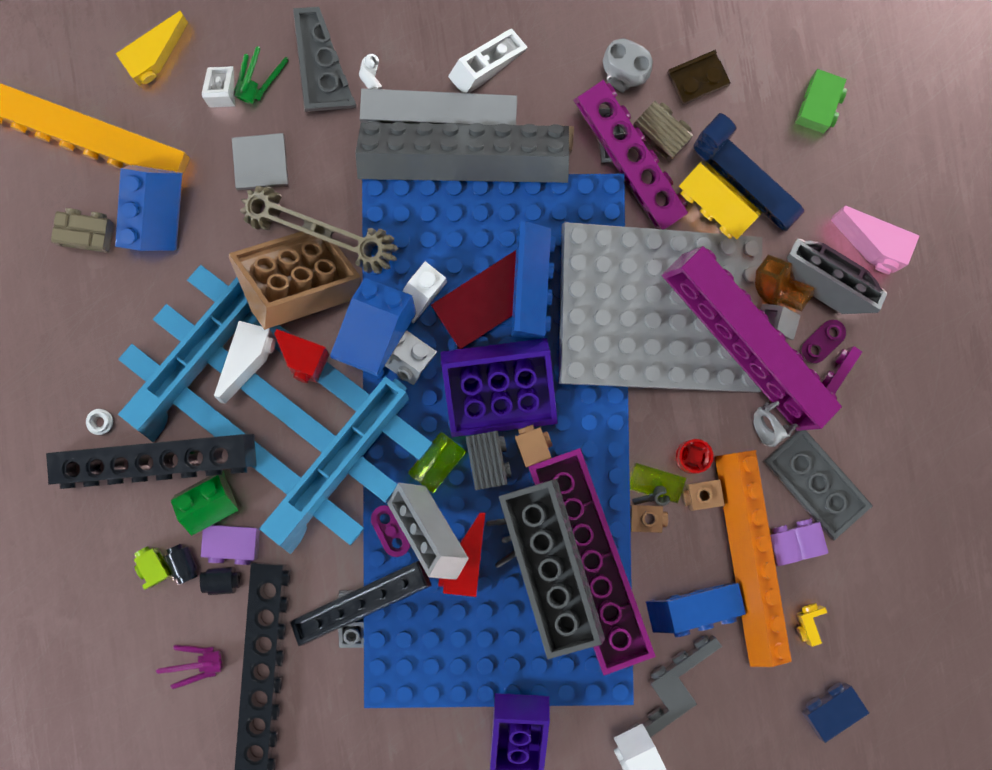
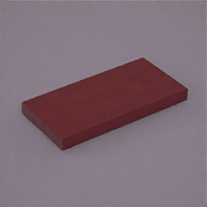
M516 250L431 304L432 309L459 349H463L512 317Z

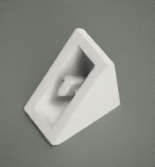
M233 66L208 67L202 89V98L209 107L235 106Z

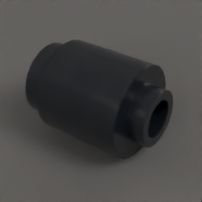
M182 544L166 550L168 555L163 558L172 579H176L178 585L198 577L195 571L198 568L188 546L183 548Z
M234 567L207 569L206 572L200 573V589L202 593H208V595L234 594L236 588H240V574L235 572Z

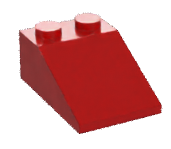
M484 512L479 513L460 543L469 559L458 578H439L438 586L443 587L444 594L476 597L485 521Z

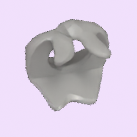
M779 401L771 404L766 402L763 407H759L754 413L753 423L761 442L769 447H775L784 438L791 436V432L798 426L796 423L791 426L788 424L782 426L775 415L770 412L780 404ZM763 416L770 420L773 430L765 424Z

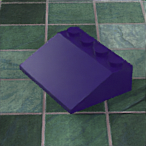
M547 338L441 351V365L451 437L521 429L530 425L536 427L558 424L551 355Z

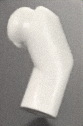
M368 54L363 58L359 71V77L368 89H382V85L375 77L379 64V58L375 54Z

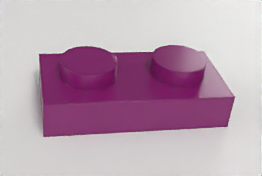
M855 346L847 348V350L842 349L835 359V362L838 364L832 372L829 370L824 375L821 383L827 389L836 393L862 354V351Z

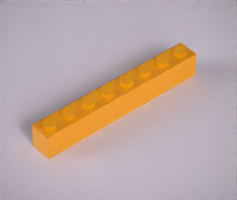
M0 83V124L3 121L11 124L10 127L22 133H26V130L35 133L34 136L46 142H50V139L59 142L58 145L70 151H74V148L83 151L82 154L94 160H98V157L107 159V164L121 169L122 166L137 165L181 172L184 175L190 157L185 152Z

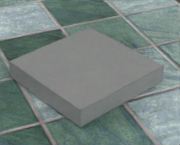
M283 133L232 138L235 186L237 190L255 189L256 186L264 188L267 186H289L285 137Z

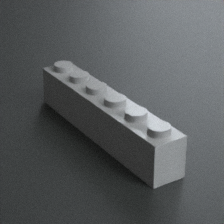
M361 88V123L403 122L419 124L427 122L430 124L480 123L483 125H516L517 96Z

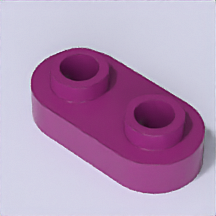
M828 320L820 325L800 346L799 352L803 360L809 364H817L823 361L844 341L846 337L845 326L838 320ZM830 328L837 330L836 337L830 335ZM812 346H816L819 349L817 355L812 354Z
M389 506L377 507L371 515V523L384 550L393 557L403 556L410 549V543ZM384 513L390 516L388 524H383L380 520L381 515ZM394 538L402 540L400 548L393 546L392 541Z

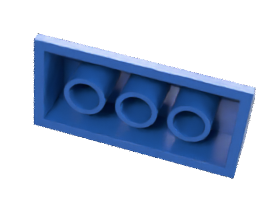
M520 221L517 230L511 337L542 339L545 337V332H550L551 316H546L547 305H552V289H548V279H553L554 263H549L550 252L555 251V236H551V228L525 221Z

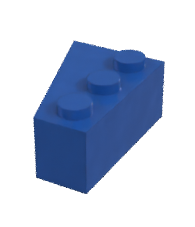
M739 583L720 584L694 590V592L680 596L676 594L670 596L669 599L661 601H646L652 632L673 633L675 637L689 635L690 629L698 628V631L714 628L713 623L720 621L722 625L737 622L736 617L746 614Z

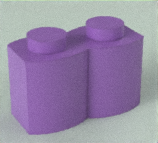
M812 518L797 521V527L787 529V525L771 528L772 533H770L775 566H782L827 554L828 549L821 523L813 522Z

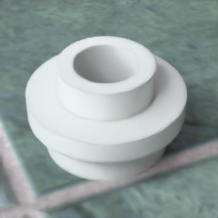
M95 409L86 418L88 430L96 435L108 433L113 425L111 414L104 409ZM99 417L104 419V424L101 427H98L96 424Z

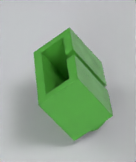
M817 69L810 79L804 96L806 100L802 102L795 123L821 133H825L830 127H834L839 113L835 112L838 103H843L847 94V89L844 88L847 79Z

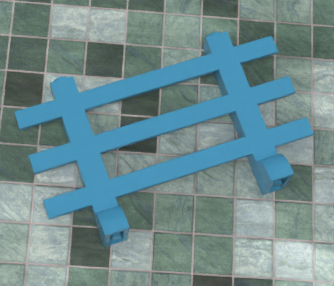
M200 264L187 281L214 301V304L195 326L167 304L153 318L157 324L180 341L161 365L157 364L133 344L119 357L118 360L142 378L145 383L118 415L150 441L154 442L163 431L168 420L167 411L173 404L214 437L245 434L188 388L207 364L211 365L219 373H222L228 351L222 347L235 333L239 321L261 326L250 309L237 277L228 286ZM280 325L269 328L275 339L274 333L276 329L289 333ZM276 339L274 349H276L278 352L282 354V351ZM326 362L318 383L356 411L336 436L256 373L240 388L321 452V455L301 478L255 442L257 466L253 468L287 494L259 529L288 553L292 554L306 533V524L313 516L350 546L362 533L364 528L328 500L329 496L348 474L386 503L397 484L362 457L382 432L419 461L433 445L431 441L397 416L398 412L409 400L405 392L407 387L399 380L394 379L391 381L385 376L374 391L368 394Z

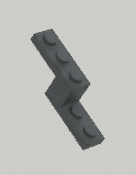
M713 635L701 637L694 643L695 648L688 653L685 650L673 657L672 660L674 662L666 668L661 666L650 674L652 678L648 682L666 706L663 710L659 707L647 716L649 720L643 723L650 738L697 705L679 677L722 647ZM636 723V724H634L633 726H631L629 729H627L626 731H628V730H630V729H632V728H634V727H636V726H638V725H640V724H639V723Z

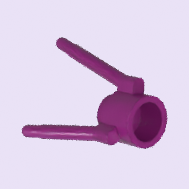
M174 645V650L200 653L203 656H198L197 663L169 666L156 670L157 674L199 669V672H203L170 686L171 689H176L207 677H215L216 673L222 672L220 651H214V647L201 648Z

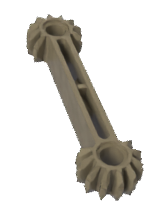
M256 186L255 191L247 190L248 199H241L245 204V207L240 209L241 213L245 214L243 220L251 224L254 229L270 230L271 223L275 221L356 252L359 257L355 264L358 267H363V270L367 273L374 271V273L380 274L382 273V268L391 269L390 260H397L392 255V252L398 250L397 246L392 244L394 237L386 235V231L383 229H378L376 232L375 229L368 228L367 236L364 238L280 206L281 194L275 192L269 186L265 188ZM265 203V209L261 213V206ZM285 212L303 219L304 224L303 226L292 224L280 219L279 214ZM337 232L358 240V246L352 247L334 240L332 234ZM378 245V253L372 257V249Z

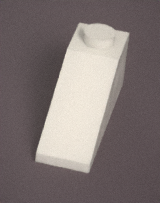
M511 28L460 58L448 77L461 93H470L486 83L526 51L528 47Z
M242 321L238 322L214 397L220 403L226 404L267 361L269 353H273L276 339L269 328L264 330L262 326Z

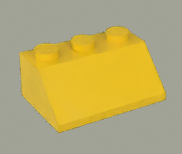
M707 161L700 162L679 185L683 190L680 194L691 204L694 201L702 207L700 212L710 221L715 219L721 225L720 231L729 239L732 237L738 239L762 213Z

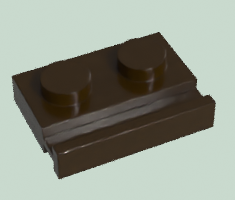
M716 49L675 66L667 72L673 81L672 84L682 106L723 89L731 83L721 60L717 56Z

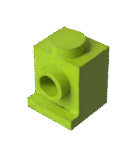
M147 546L134 553L136 557L134 559L136 563L134 566L135 571L140 579H145L146 581L142 585L144 590L152 588L171 577L159 548L150 549Z

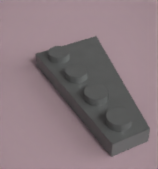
M293 8L304 112L356 108L354 97H352L348 87V81L342 71L320 8Z

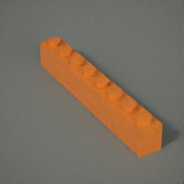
M756 450L715 456L718 479L721 481L725 505L723 509L736 583H739L746 612L745 615H742V622L750 667H775L792 662Z

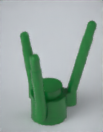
M257 46L255 48L247 73L246 68L249 55L244 54L238 82L234 89V97L249 104H253L255 99L260 101L263 93L289 61L287 57L281 61L258 90V83L252 81L251 77L260 53V47Z

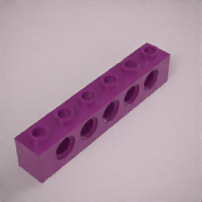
M602 80L573 101L619 173L624 174L626 184L655 229L664 230L688 214L685 208L687 203L681 194L675 193L672 188L673 181L669 174L661 171L658 166L659 159L655 152L647 149L644 144L645 137L638 127H633L629 120L631 115L624 105H619L615 98L617 93L610 83L606 84ZM600 104H605L610 108L608 118L600 115ZM615 126H619L624 130L622 140L614 137L613 129ZM630 148L638 152L636 162L628 159L627 152ZM644 170H648L652 174L650 184L644 183L641 178ZM658 192H662L666 196V203L663 206L658 205L656 202Z

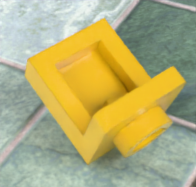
M817 603L806 605L801 608L802 612L796 614L800 625L797 627V632L802 642H806L807 645L813 647L822 644L813 618L827 613V610L824 606H817Z

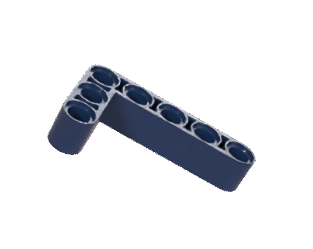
M719 113L700 133L693 145L694 150L777 227L787 231L804 213V208L730 141L737 127L729 117Z

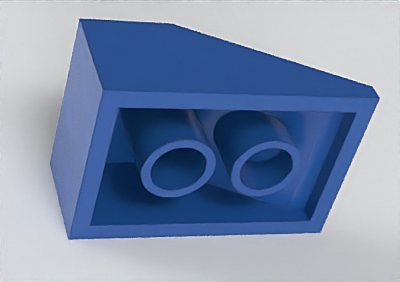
M364 278L350 301L330 357L379 376L416 315L412 295Z

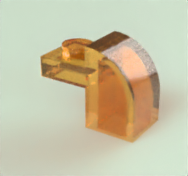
M768 254L756 270L755 287L759 296L767 304L778 306L784 304L802 311L812 298L814 287L791 279L792 263Z

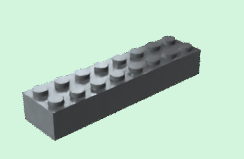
M403 122L361 123L355 152L357 178L568 183L569 126L558 124L551 126H537L534 124L483 125L480 123L430 124L427 122L419 124Z

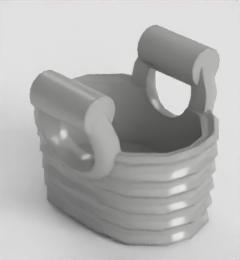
M625 38L614 40L607 47L603 58V65L607 73V83H610L613 88L624 93L631 86L635 87L644 84L650 77L653 60L650 52L644 47Z

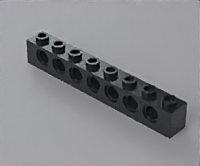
M254 434L46 453L48 485L59 484V489L76 488V482H83V487L100 486L99 480H107V485L124 484V478H131L132 483L148 481V476L156 475V481L173 479L172 474L180 473L181 478L197 477L198 471H205L206 476L222 475V469H231V474L247 473V467L257 466ZM224 449L228 453V459L226 462L222 458V452ZM199 452H201L203 455V461L201 464L198 462L197 455ZM174 454H176L178 458V463L176 466L173 463ZM150 456L153 459L152 468L148 464ZM126 459H127V461H128V469H127V470L125 469V466H124V462H125ZM101 462H103V464H104V470H103V472L101 471V468H100ZM78 464H79V466H80V472H79V474L77 473V465H78Z
M251 563L234 770H275L276 758H272V747L276 748L278 731H274V720H278L280 714V704H276V694L281 693L282 677H278V668L283 666L284 650H280L281 640L285 639L286 624L282 623L283 613H287L288 597H284L285 586H289L290 570H286L287 564ZM266 583L274 585L276 589L273 598L267 597L263 592ZM264 610L272 612L274 616L272 624H266L262 621L261 614ZM261 637L270 639L272 646L269 651L260 648L259 640ZM259 664H265L269 668L270 673L268 677H261L258 674L257 666ZM257 691H262L267 695L266 704H260L256 701L255 693ZM253 719H262L265 723V730H256L253 727ZM257 745L261 747L263 757H254L251 754V746Z

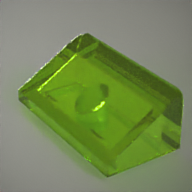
M443 432L437 435L432 442L431 448L420 461L417 460L408 472L411 477L421 485L426 486L432 493L436 491L467 452Z
M634 463L630 477V489L649 495L653 493L657 486H663L666 488L667 493L661 494L658 497L669 496L671 502L678 503L687 478Z

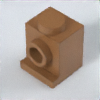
M630 505L631 532L662 533L663 527L668 526V512L663 511V506ZM647 514H652L654 516V522L652 524H647L645 522V516Z

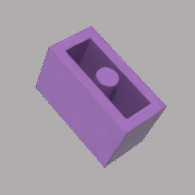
M211 525L203 529L201 557H207L209 563H224V559H235L234 564L250 565L251 560L258 559L260 529L258 527Z

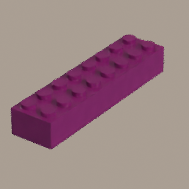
M702 246L682 254L661 276L772 403L779 401L780 404L776 408L791 425L798 424L795 428L796 431L822 429L842 408L837 401L835 393L821 383L819 375L814 370L808 368L803 362L802 355L789 346L784 334L770 324L766 313L758 309L751 302V296L745 290L739 288L734 282L733 275L720 266L716 261L715 254L711 250Z
M579 448L529 466L534 485L554 479L558 481L605 636V640L601 645L593 647L603 675L656 657L581 449Z

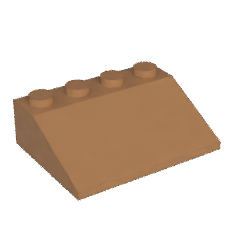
M297 232L229 253L230 262L250 309L264 330L351 301L360 286L361 276L338 245L304 232Z

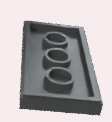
M806 430L796 431L762 461L815 522L821 523L823 531L833 541L873 507Z

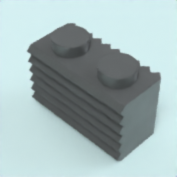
M498 431L467 436L466 442L475 490L507 485V479L512 478L509 462H503L502 452H507L504 436H498Z

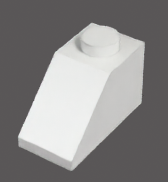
M426 261L408 281L402 291L413 297L416 315L412 320L413 324L447 284L446 277Z

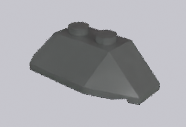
M797 238L787 256L797 287L841 314L878 313L881 310L888 293L880 287L877 280L867 269L822 242L804 241Z

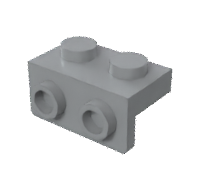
M406 330L385 366L395 372L400 379L415 385L421 373L435 357L437 351Z

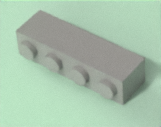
M398 483L387 504L426 574L431 578L457 579L469 558L428 489L422 485Z

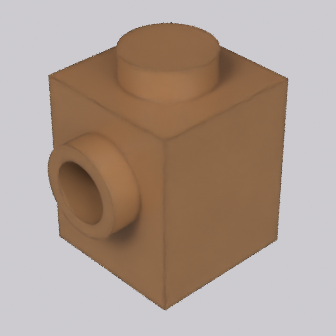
M533 425L518 430L520 435L515 436V440L525 468L551 459L548 448L552 447V443L547 431L542 433L541 427L535 429Z
M720 480L686 484V490L682 491L684 505L689 506L690 511L725 506Z

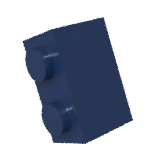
M847 683L833 685L828 689L829 694L821 699L819 697L812 699L806 704L807 708L802 711L818 738L824 743L869 714V711L853 687Z

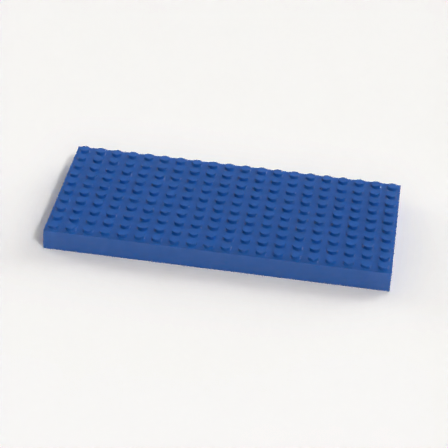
M569 174L568 183L362 179V237L367 236L368 228H373L376 232L378 229H383L386 231V235L394 237L392 244L398 248V250L392 252V255L397 260L389 261L391 269L382 268V273L376 274L374 271L367 273L362 267V281L364 278L403 291L408 281L425 261L446 277L447 284L414 324L411 322L407 328L408 332L437 351L435 357L421 373L415 385L400 379L395 372L384 366L379 376L363 371V390L368 394L374 391L385 376L391 381L397 379L407 387L405 392L409 400L398 412L397 416L431 441L433 445L419 461L382 432L363 455V458L396 484L406 483L426 486L459 543H461L479 513H485L476 597L444 594L443 587L438 586L439 578L429 577L431 587L364 617V708L494 707L495 693L549 696L550 706L634 705L633 665L603 675L593 647L547 659L517 556L499 568L495 567V563L514 551L512 541L502 543V538L510 535L507 524L487 526L486 522L505 518L499 496L533 486L534 482L529 468H525L515 440V436L520 435L519 429L498 431V436H504L507 452H502L504 463L509 462L512 478L507 479V485L475 490L466 437L472 435L451 437L441 365V351L459 348L431 307V304L515 251L520 221L551 228V236H555V251L550 252L549 263H554L553 279H548V289H552V305H547L546 316H551L550 332H545L544 338H547L550 348L558 424L536 426L534 428L541 427L542 433L548 432L552 447L548 448L551 458L579 448L581 449L632 589L628 387L559 384L562 224L569 222L625 227L624 174ZM378 245L373 247L372 257L378 253ZM510 317L464 348L540 338L511 337L512 317ZM363 486L364 586L419 561L411 546L408 552L400 557L390 556L384 550L371 523V515L377 507L388 505V501L386 503ZM385 513L382 514L381 522L388 524L390 516ZM394 538L392 541L393 546L400 548L402 540Z

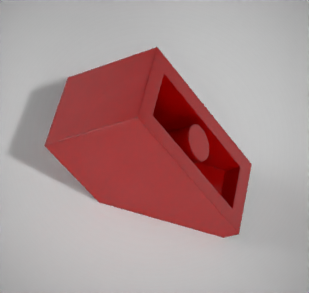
M276 329L275 337L288 368L294 374L293 378L303 383H308L309 380L317 383L330 355L326 347Z

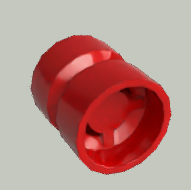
M692 439L681 443L677 447L674 459L681 471L697 474L706 471L711 466L714 454L707 442L701 439Z

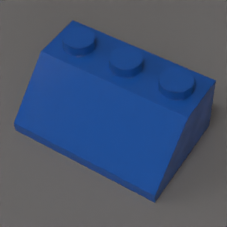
M130 165L120 169L115 247L139 251L177 250L183 173Z

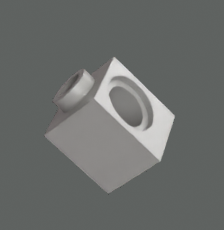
M762 304L760 310L766 313L770 324L775 329L781 331L786 339L794 340L801 315L784 306Z

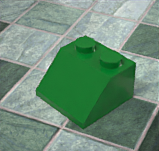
M223 470L222 475L208 476L175 494L171 499L177 521L191 536L239 511Z

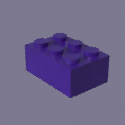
M495 693L490 770H544L550 724L549 696Z

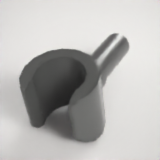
M657 486L652 494L634 498L633 504L637 505L655 501L658 505L665 506L670 502L669 496L658 497L661 494L667 493L665 487Z

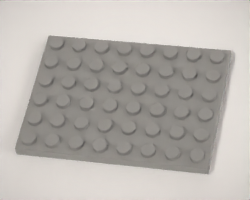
M564 222L561 233L559 384L761 392V389L661 275L682 254L704 246L715 254L716 261L720 266L733 275L734 282L740 289L745 290L751 296V302L758 309H761L762 237L741 235L738 239L735 237L729 239L724 234Z

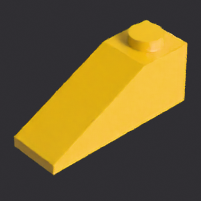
M178 11L115 53L138 86L148 84L156 78V74L162 70L184 32L188 21L181 11Z

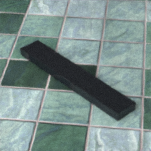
M416 561L290 621L298 646L308 644L432 585L420 561Z

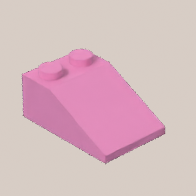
M846 205L835 213L831 219L834 225L868 263L876 266L875 269L885 274L894 273L909 264L919 239L917 234Z

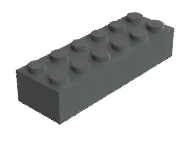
M557 479L499 496L547 659L601 645L605 640V636Z

